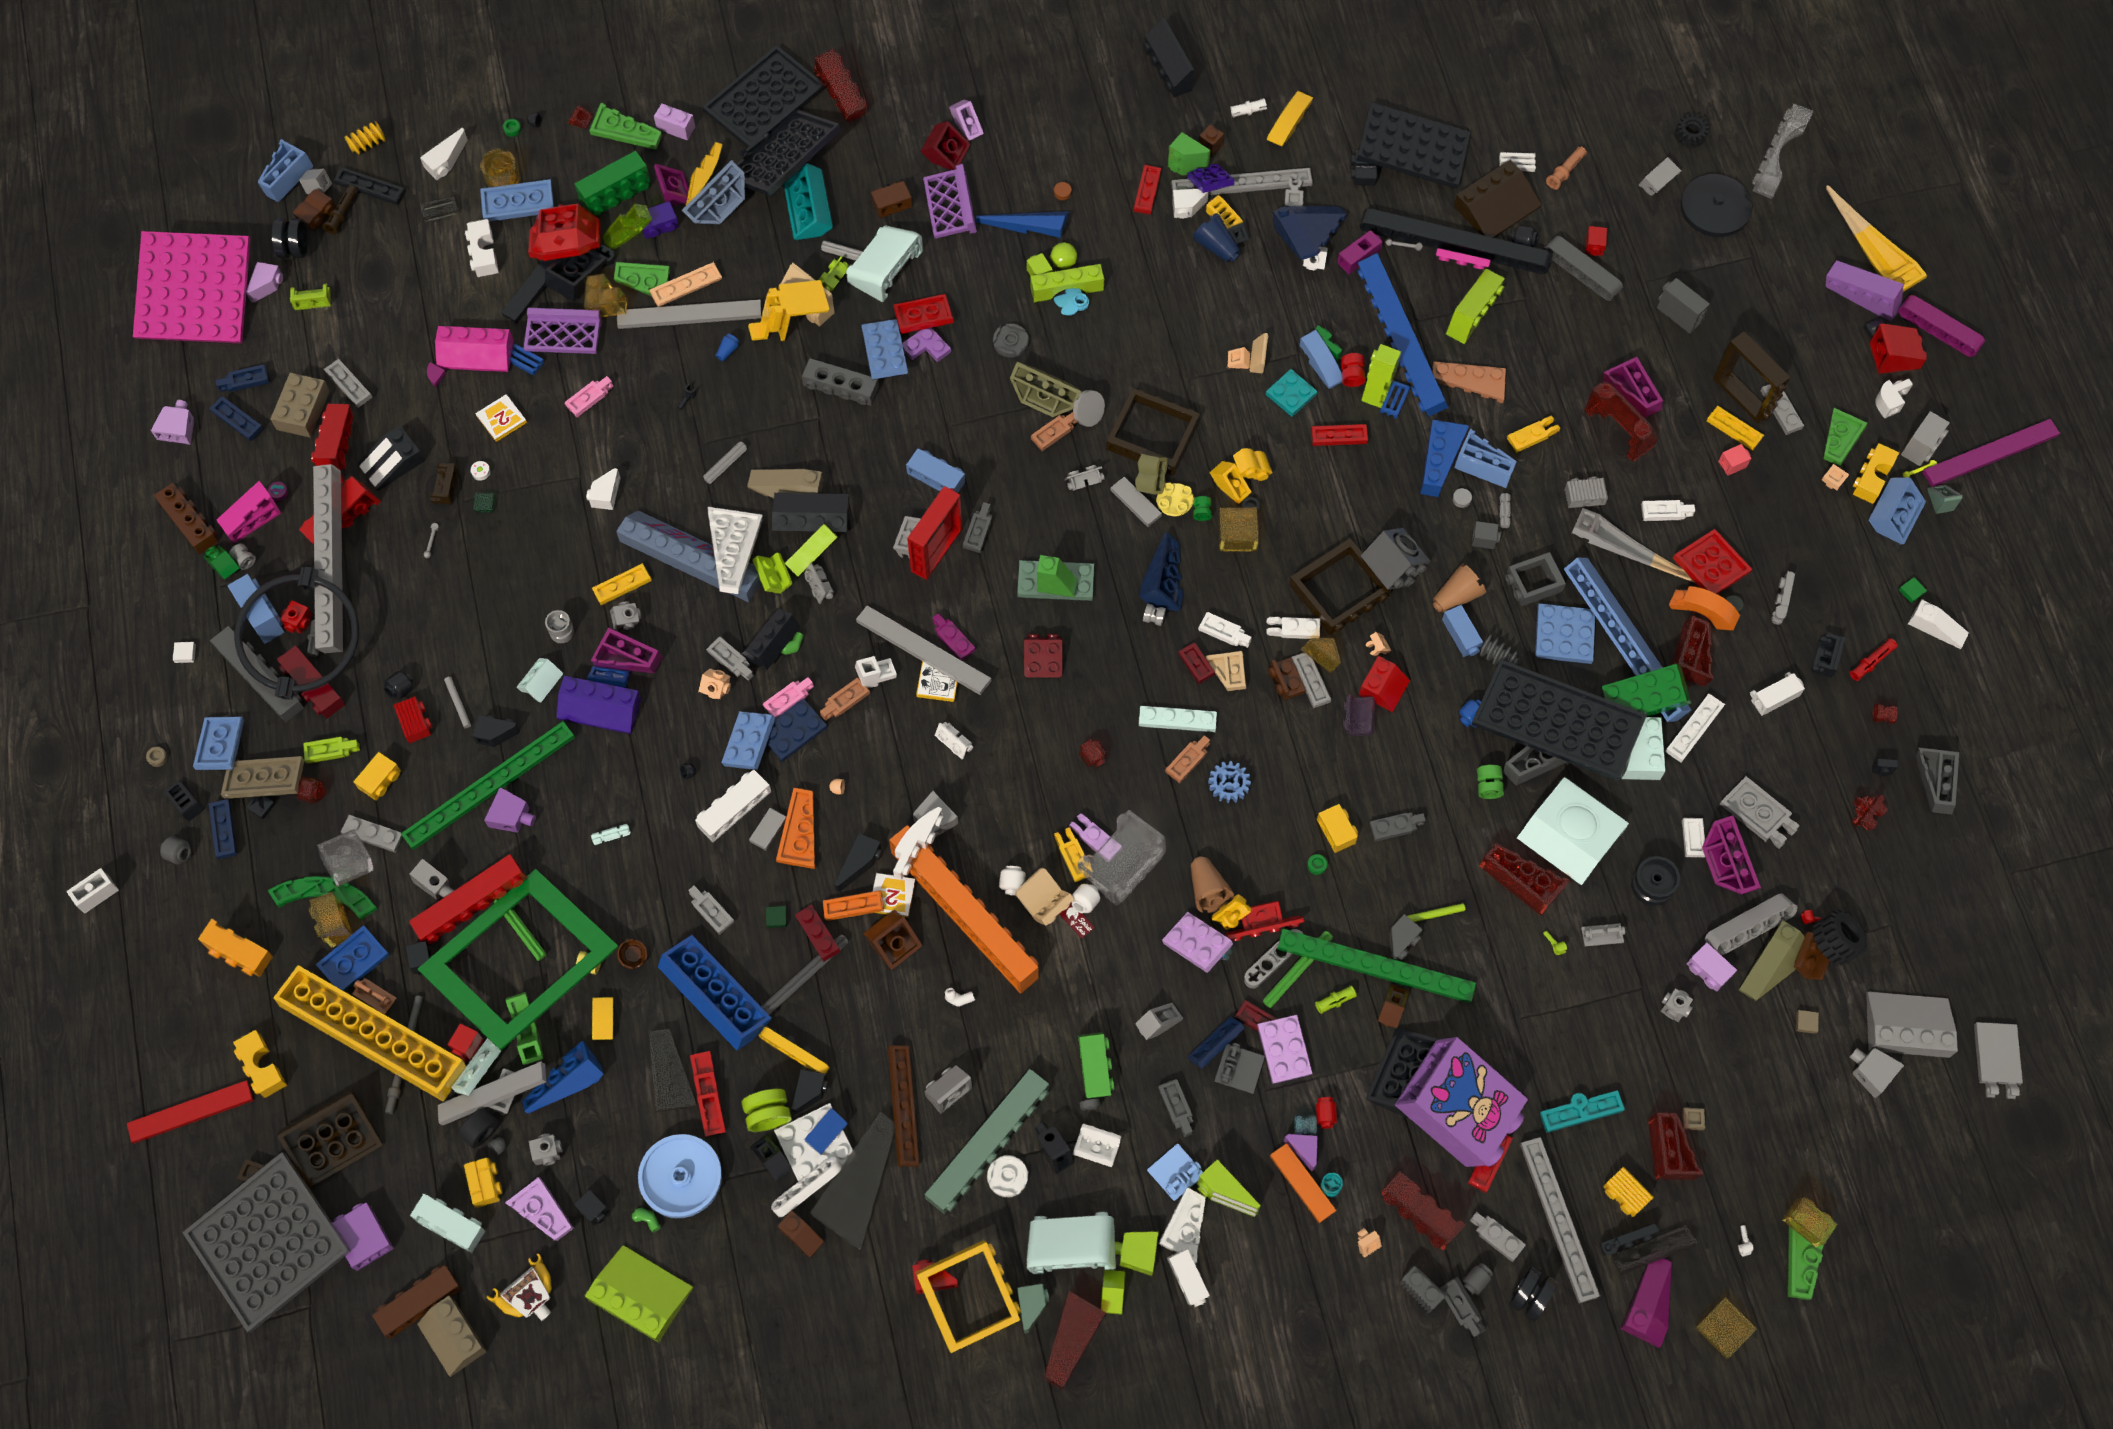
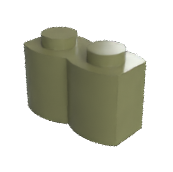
M1141 454L1138 460L1139 473L1135 480L1137 491L1154 495L1163 493L1168 465L1167 457Z

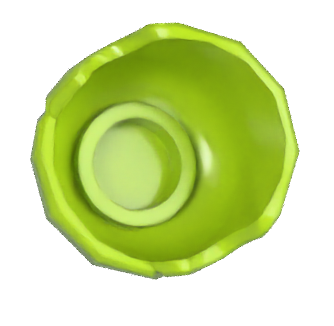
M1058 243L1053 247L1050 259L1055 267L1069 269L1077 261V252L1069 243Z

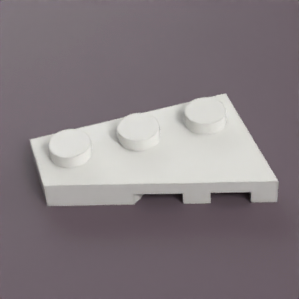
M1187 1187L1158 1244L1174 1253L1188 1249L1196 1264L1206 1197Z

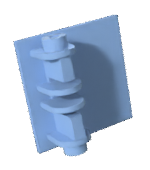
M1176 1144L1147 1169L1173 1201L1179 1198L1187 1187L1193 1186L1203 1173L1199 1163L1194 1162L1179 1144Z

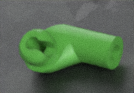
M796 632L792 641H789L781 653L787 655L797 652L804 635Z

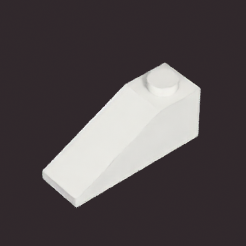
M461 128L420 157L424 168L436 180L444 177L451 171L468 139L464 129Z
M1924 600L1920 601L1908 622L1909 625L1959 649L1962 648L1969 634L1943 610Z

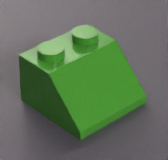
M1182 132L1169 146L1168 167L1180 175H1187L1188 172L1194 171L1196 168L1209 167L1210 149Z

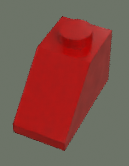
M921 1260L916 1262L917 1265H912L917 1294L924 1292L915 1272L934 1262L929 1263V1260ZM945 1270L927 1277L933 1291L958 1288L957 1279Z

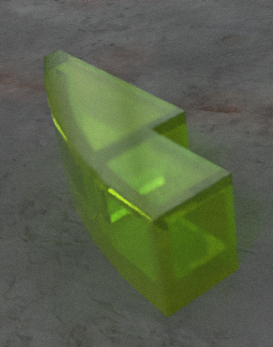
M634 204L626 215L620 214L602 236L606 247L614 250L632 239L648 225L652 218L646 205Z

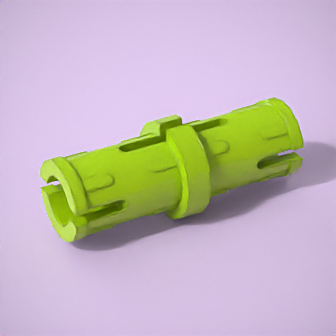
M1351 985L1337 993L1332 992L1330 996L1315 1002L1316 1008L1320 1014L1331 1008H1338L1342 1003L1357 997L1356 992Z

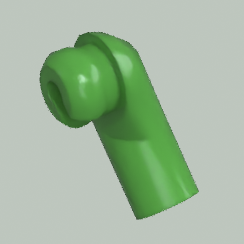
M637 1208L632 1213V1219L635 1222H640L641 1220L647 1222L651 1232H656L661 1228L653 1211Z

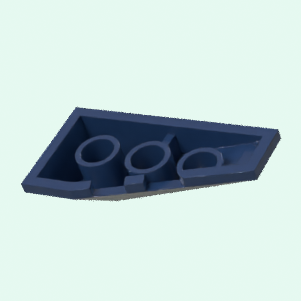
M1168 532L1164 533L1146 572L1139 597L1147 604H1152L1156 608L1164 607L1166 610L1180 611L1183 599V590L1179 587L1182 574L1178 572V564L1181 563L1179 542Z

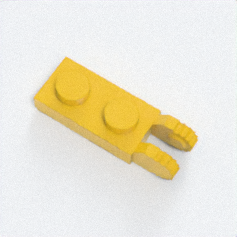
M1553 416L1544 418L1541 422L1538 421L1509 434L1507 439L1515 452H1519L1548 439L1549 436L1560 431V427L1555 425L1548 430L1544 429V427L1554 422Z
M1069 827L1065 829L1066 836L1070 841L1065 844L1059 832L1054 833L1059 850L1074 882L1093 875L1078 840L1075 839Z

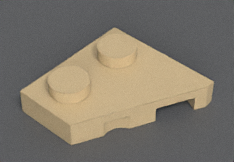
M1242 651L1206 656V660L1227 691L1246 689Z

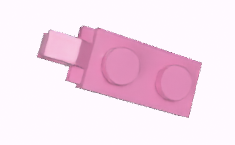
M607 376L600 382L592 381L568 399L565 405L576 417H579L608 394V390L613 387V383Z
M808 677L801 683L799 681L792 682L764 702L763 707L776 719L801 699H805L809 695L808 691L814 687L813 682Z

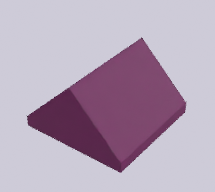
M655 164L657 181L665 203L670 201L672 207L686 203L689 187L684 172Z

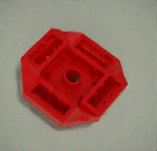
M560 204L558 207L540 209L535 224L530 229L528 248L530 258L547 261L579 256L587 253L592 248H599L601 236L600 220L579 204L565 206Z

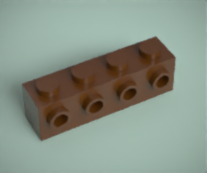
M171 483L156 493L154 497L200 555L218 543L214 537L217 533L211 525L208 527L205 525L207 520L201 512L197 514L194 511L197 508L191 500L187 501L185 499L187 495L181 487L176 488Z

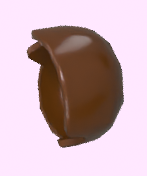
M636 939L625 940L617 950V960L627 969H636L642 966L648 956L646 946Z

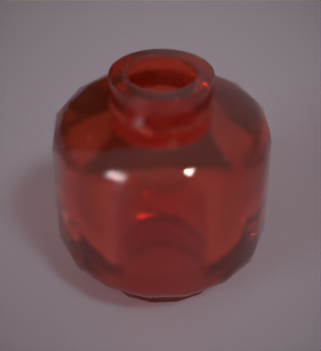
M1091 738L1079 747L1081 749L1079 756L1088 767L1095 765L1097 768L1106 762L1104 757L1107 756V750L1099 740H1092Z
M311 777L301 778L296 797L303 802L318 803L325 796L326 790L323 782Z

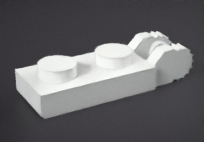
M1267 618V624L1281 626V629H1267V634L1270 636L1319 639L1320 619Z

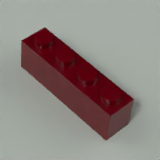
M296 645L277 659L281 665L278 667L284 676L289 675L292 679H295L296 685L310 683L322 678L321 674ZM328 683L317 689L300 693L307 703L311 701L314 704L312 708L318 716L322 714L326 719L345 706L342 699Z

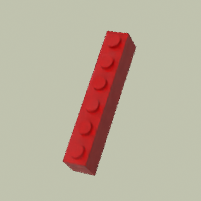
M509 854L411 919L409 923L422 942L426 941L427 944L435 943L440 936L453 931L458 924L471 919L473 914L479 910L486 909L491 902L502 898L512 888L520 886L527 879V876L516 859Z

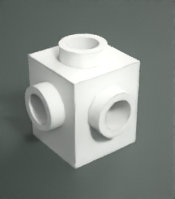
M1320 245V253L1317 256L1304 259L1303 266H1306L1309 270L1324 269L1328 248L1321 247Z

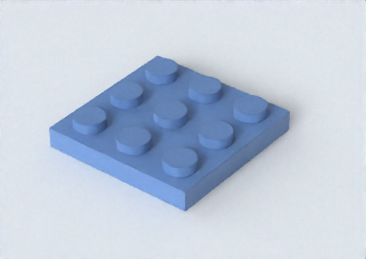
M1538 604L1535 658L1592 664L1595 615L1592 610Z

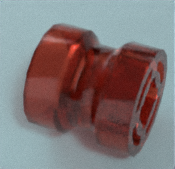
M1876 703L1873 709V721L1878 723L1886 721L1888 724H1895L1898 715L1897 706H1884L1883 704Z

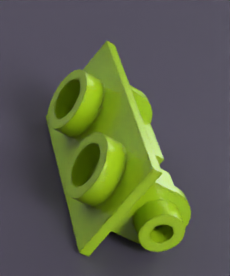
M842 256L838 260L834 259L828 266L831 270L828 273L824 272L818 279L821 280L823 287L829 292L833 291L839 282L834 276L841 280L849 267L846 262L842 263L840 261Z

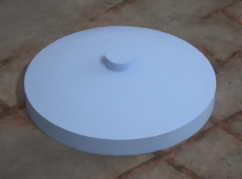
M686 1134L668 1136L655 1143L644 1155L638 1172L639 1189L647 1204L659 1214L671 1218L690 1217L706 1209L717 1196L722 1181L721 1164L712 1147L702 1139Z

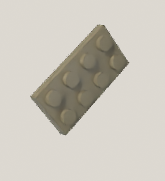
M302 756L235 761L234 768L226 770L221 796L227 799L298 794L305 760Z

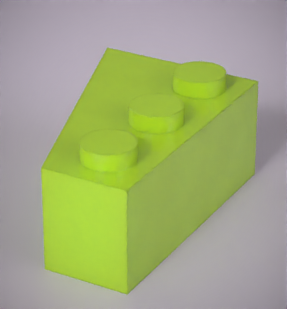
M1380 344L1378 350H1374L1367 375L1368 380L1361 401L1379 408L1382 407L1395 379L1401 351Z

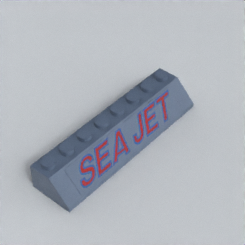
M640 511L625 517L616 531L620 542L719 588L713 545ZM748 563L739 594H730L750 602L761 584L755 565Z

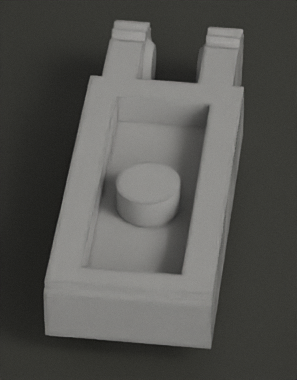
M1788 571L1784 577L1780 578L1778 588H1781L1780 594H1777L1775 604L1778 607L1772 613L1771 618L1774 624H1781L1786 617L1795 577L1793 572Z

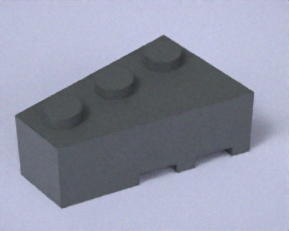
M1918 748L1916 760L1931 812L1952 815L1956 806L1959 752Z

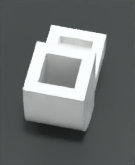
M1909 379L1905 381L1900 380L1894 384L1888 380L1876 396V406L1884 419L1901 411L1905 404L1901 396L1907 394L1913 385Z
M875 656L856 661L855 669L862 686L868 688L876 687L879 682L894 679L897 676L890 658L877 662Z

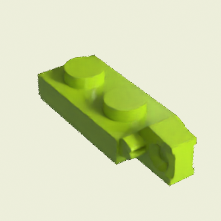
M342 737L303 743L306 764L349 756V753L360 751V744L357 740L349 741L348 738Z

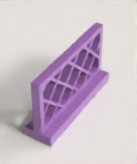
M963 164L957 165L955 170L923 177L934 238L969 231L970 234L977 232L967 175ZM955 176L952 184L945 182L948 177ZM937 181L939 183L935 188H932L928 182ZM942 185L949 187L944 194L938 191ZM952 190L958 192L954 199L948 196ZM935 194L941 196L938 203L931 200ZM945 199L951 202L948 208L941 206ZM955 204L961 207L957 214L951 211ZM938 208L944 211L940 218L934 215ZM948 214L954 216L950 223L944 221ZM958 219L964 223V226L960 227L953 225ZM941 223L947 226L944 231L937 232V228Z
M527 308L528 320L524 351L597 353L599 330L602 325L599 310ZM532 324H540L542 326L535 332L531 329ZM553 324L560 326V328H558L554 332H552L549 329V327ZM570 325H576L578 327L572 333H570L566 329ZM587 326H595V330L589 334L584 329ZM546 330L550 335L542 340L538 335ZM564 331L568 336L560 341L557 335ZM582 331L586 336L578 341L574 336ZM535 337L540 341L535 346L529 345V342ZM552 338H554L558 342L554 346H548L546 344ZM570 339L576 343L572 347L564 345ZM589 339L593 342L592 348H586L582 344Z

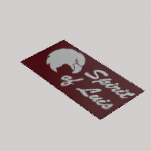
M1070 903L1066 910L1059 913L1081 939L1095 928L1082 913L1077 912L1073 908L1072 903Z

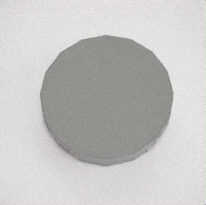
M1085 390L1079 394L1078 400H1075L1073 413L1075 420L1080 425L1092 427L1101 420L1104 414L1105 403L1102 395L1097 391Z

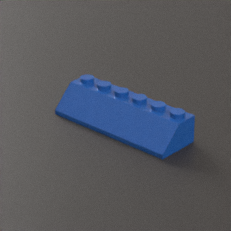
M693 935L662 954L658 968L737 1051L751 1042L771 1020V1017Z

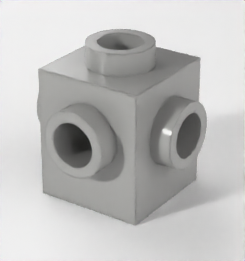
M621 602L610 610L614 629H633L639 622V619H641L640 610L636 608L635 603Z
M1675 989L1671 994L1667 993L1662 1000L1664 1006L1660 1012L1664 1013L1668 1018L1679 1022L1683 1016L1687 1017L1693 1008L1690 1006L1693 999L1685 991Z
M543 1134L538 1136V1139L529 1141L532 1161L536 1165H552L556 1160L561 1159L562 1145L560 1140H557L554 1135Z

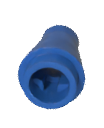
M731 334L723 336L715 356L724 362L739 347V340Z

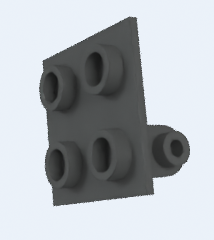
M1237 1043L1227 1044L1214 1082L1253 1094L1265 1056L1241 1049Z

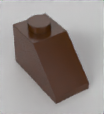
M1390 984L1378 1022L1387 1027H1398L1409 990Z
M792 1210L778 1225L780 1232L809 1258L824 1243Z

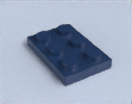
M803 698L775 719L767 746L783 762L826 730L827 725Z

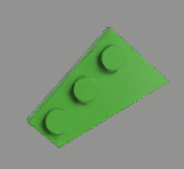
M1834 408L1823 459L1841 466L1866 429L1867 422Z

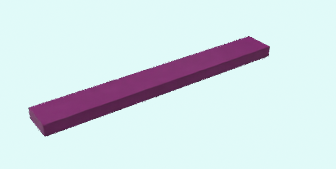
M2048 419L1924 469L1922 473L1931 487L1937 486L2058 437L2060 432L2052 420Z

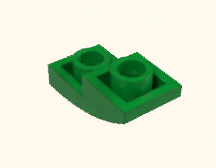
M1317 325L1315 330L1321 336L1337 363L1341 359L1342 349L1337 344L1331 342L1332 335L1327 329Z

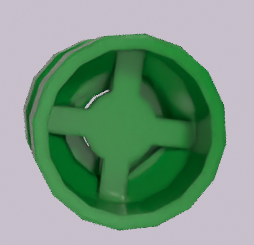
M1198 496L1193 499V507H1195L1193 518L1195 520L1206 521L1211 519V498Z

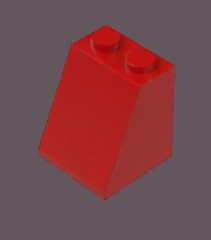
M1880 324L1869 342L1878 374L1921 369L1927 359L1926 352L1923 351L1921 345L1922 338L1918 335L1916 328Z

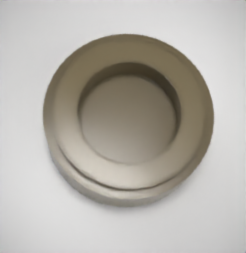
M153 747L146 754L147 761L154 767L164 765L168 758L166 751L161 747Z

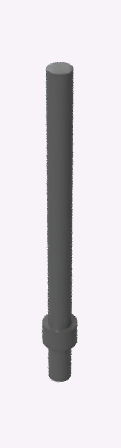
M415 996L407 1026L413 1032H415L423 1002V997ZM396 1074L394 1075L392 1087L389 1088L387 1097H389L385 1109L387 1114H393L396 1100L399 1099L401 1093L399 1089L402 1077Z

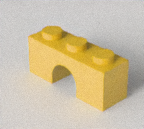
M1878 443L1875 449L1871 448L1867 455V459H1869L1868 464L1864 462L1860 470L1862 476L1861 478H1856L1853 484L1855 490L1852 495L1873 504L1885 483L1884 480L1876 476L1875 472L1887 475L1893 467L1899 452Z
M256 1030L233 1042L236 1047L234 1053L239 1061L243 1060L245 1064L242 1067L247 1077L251 1076L253 1080L251 1086L256 1094L260 1093L266 1098L287 1086L282 1074L274 1064L265 1068H259L260 1058L270 1051L262 1036Z

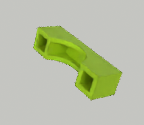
M1101 264L1030 276L1033 301L1051 300L1058 292L1071 288L1081 289L1085 293L1104 291V277Z

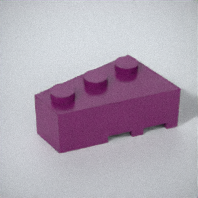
M1637 357L1604 372L1603 382L1645 418L1662 410L1663 399Z
M608 628L591 662L596 667L655 673L663 656L658 650Z

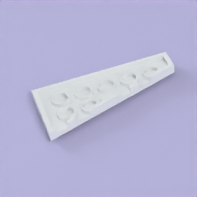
M708 507L719 591L739 594L763 521V515Z

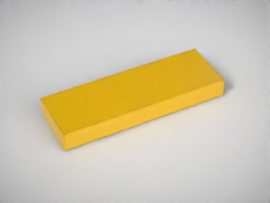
M1719 406L1714 409L1707 419L1708 423L1752 451L1764 436Z
M642 563L593 587L592 590L600 605H603L652 580Z

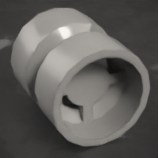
M555 610L547 615L545 624L551 639L557 643H566L574 636V628L568 614L562 610Z

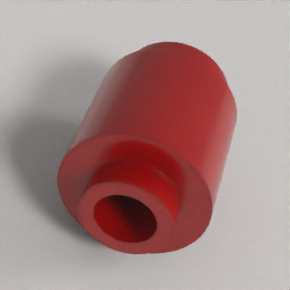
M1332 1097L1317 1099V1125H1321L1323 1129L1333 1128V1125L1337 1124L1336 1103Z

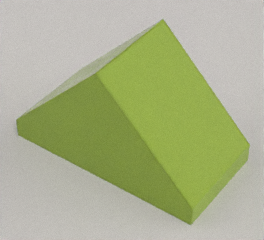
M1104 1270L1101 1313L1122 1314L1124 1271Z

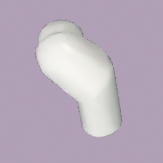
M948 988L945 991V999L955 1006L959 1007L975 1001L972 992L960 995L953 988Z

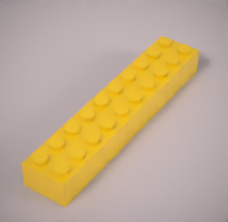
M299 965L274 996V1000L281 1008L441 1101L446 1099L452 1090L451 1087L466 1068L462 1059Z

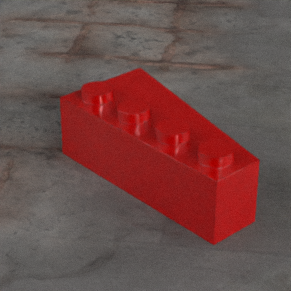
M327 404L326 411L323 412L322 425L319 426V437L315 440V452H312L311 455L315 466L332 464L340 471L346 468L345 453H348V438H350L353 423L350 404ZM341 474V483H343L344 477Z

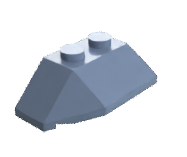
M731 160L682 211L694 223L721 224L745 200L744 172Z

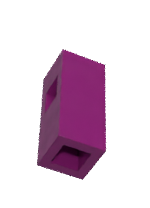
M1370 230L1341 251L1337 263L1348 274H1351L1359 268L1358 262L1381 251V238Z

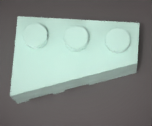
M423 1194L410 1216L420 1225L472 1253L485 1233V1230L480 1227L482 1223L472 1217L468 1220L463 1217L464 1213L456 1208L451 1210L446 1207L447 1204L438 1198L434 1200Z

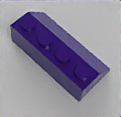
M564 676L558 694L557 719L631 734L641 703V697L638 690Z

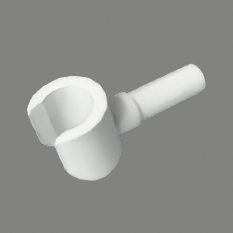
M1741 1226L1744 1244L1738 1245L1741 1256H1747L1751 1254L1753 1245L1749 1242L1746 1226Z

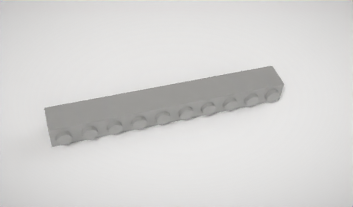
M332 464L313 466L314 569L319 571L318 577L333 583L342 590L341 471ZM316 584L315 649L323 653L343 652L342 601L330 590Z

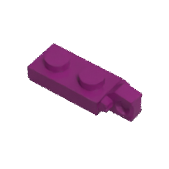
M939 614L932 617L933 623L936 625L935 631L937 636L959 660H964L976 651L975 647L949 619L945 621Z

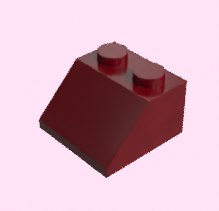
M946 121L933 127L920 152L932 163L955 170L956 166L960 165L971 144Z

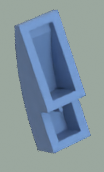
M1315 330L1302 337L1299 346L1308 356L1309 364L1328 389L1342 382V373L1318 332Z

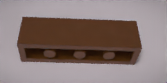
M447 1266L436 1267L431 1271L430 1276L417 1280L411 1289L400 1292L391 1303L383 1304L376 1309V1313L372 1316L385 1337L388 1339L393 1338L422 1318L434 1305L448 1296H454L462 1290Z

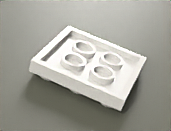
M830 1103L774 1130L798 1182L828 1158L835 1157L842 1166L856 1160V1156L843 1130L822 1155L805 1143L804 1139L832 1108Z

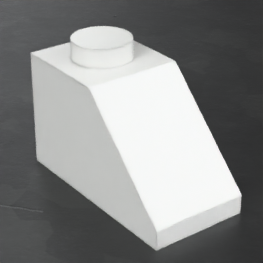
M1199 189L1173 190L1174 218L1192 217L1208 201V192L1202 193Z
M614 468L592 482L591 489L587 491V500H589L592 508L614 509L620 482L618 469Z

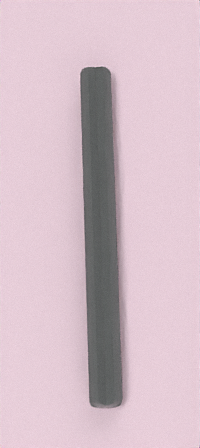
M840 934L834 940L840 950L848 944V939L843 934ZM818 954L761 1006L763 1010L770 1015L830 959L823 962Z

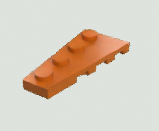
M793 788L776 858L777 863L815 869L813 791Z

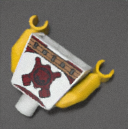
M536 1254L539 1259L535 1263L529 1258L528 1261L532 1267L505 1290L500 1292L493 1288L496 1296L491 1298L487 1295V1299L495 1303L505 1314L515 1317H522L524 1315L527 1318L534 1312L542 1321L551 1313L544 1304L550 1299L548 1294L552 1290L551 1278L539 1254Z

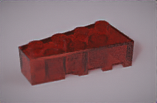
M831 49L815 57L814 73L816 76L820 75L825 87L828 86L831 99L837 100L836 106L848 123L866 114L867 102L864 97L859 95V88L850 79L849 70L842 65L843 61L840 54H836L835 50Z
M1497 843L1485 855L1479 867L1541 916L1570 882L1569 879L1561 878L1549 869L1546 871L1536 866L1537 863L1531 860L1526 861L1520 858L1519 854Z

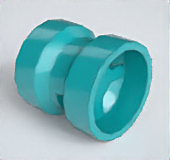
M1328 1173L1324 1176L1320 1189L1325 1196L1335 1197L1339 1194L1343 1186L1342 1178L1336 1173Z

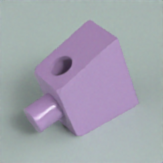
M177 400L175 407L165 406L162 408L151 429L157 440L191 444L194 417L186 409L187 402Z

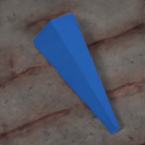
M1070 211L977 215L976 222L1025 234L1029 230L1061 238Z

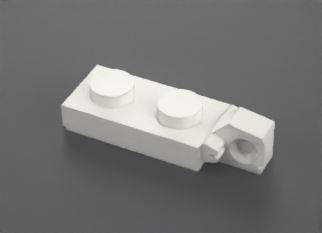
M1680 500L1642 501L1641 504L1643 521L1682 520L1685 517L1693 516L1695 513L1694 505H1684Z
M1209 612L1206 613L1199 626V631L1231 645L1238 646L1239 644L1248 648L1251 643L1252 637L1244 634L1245 631L1241 629V626Z

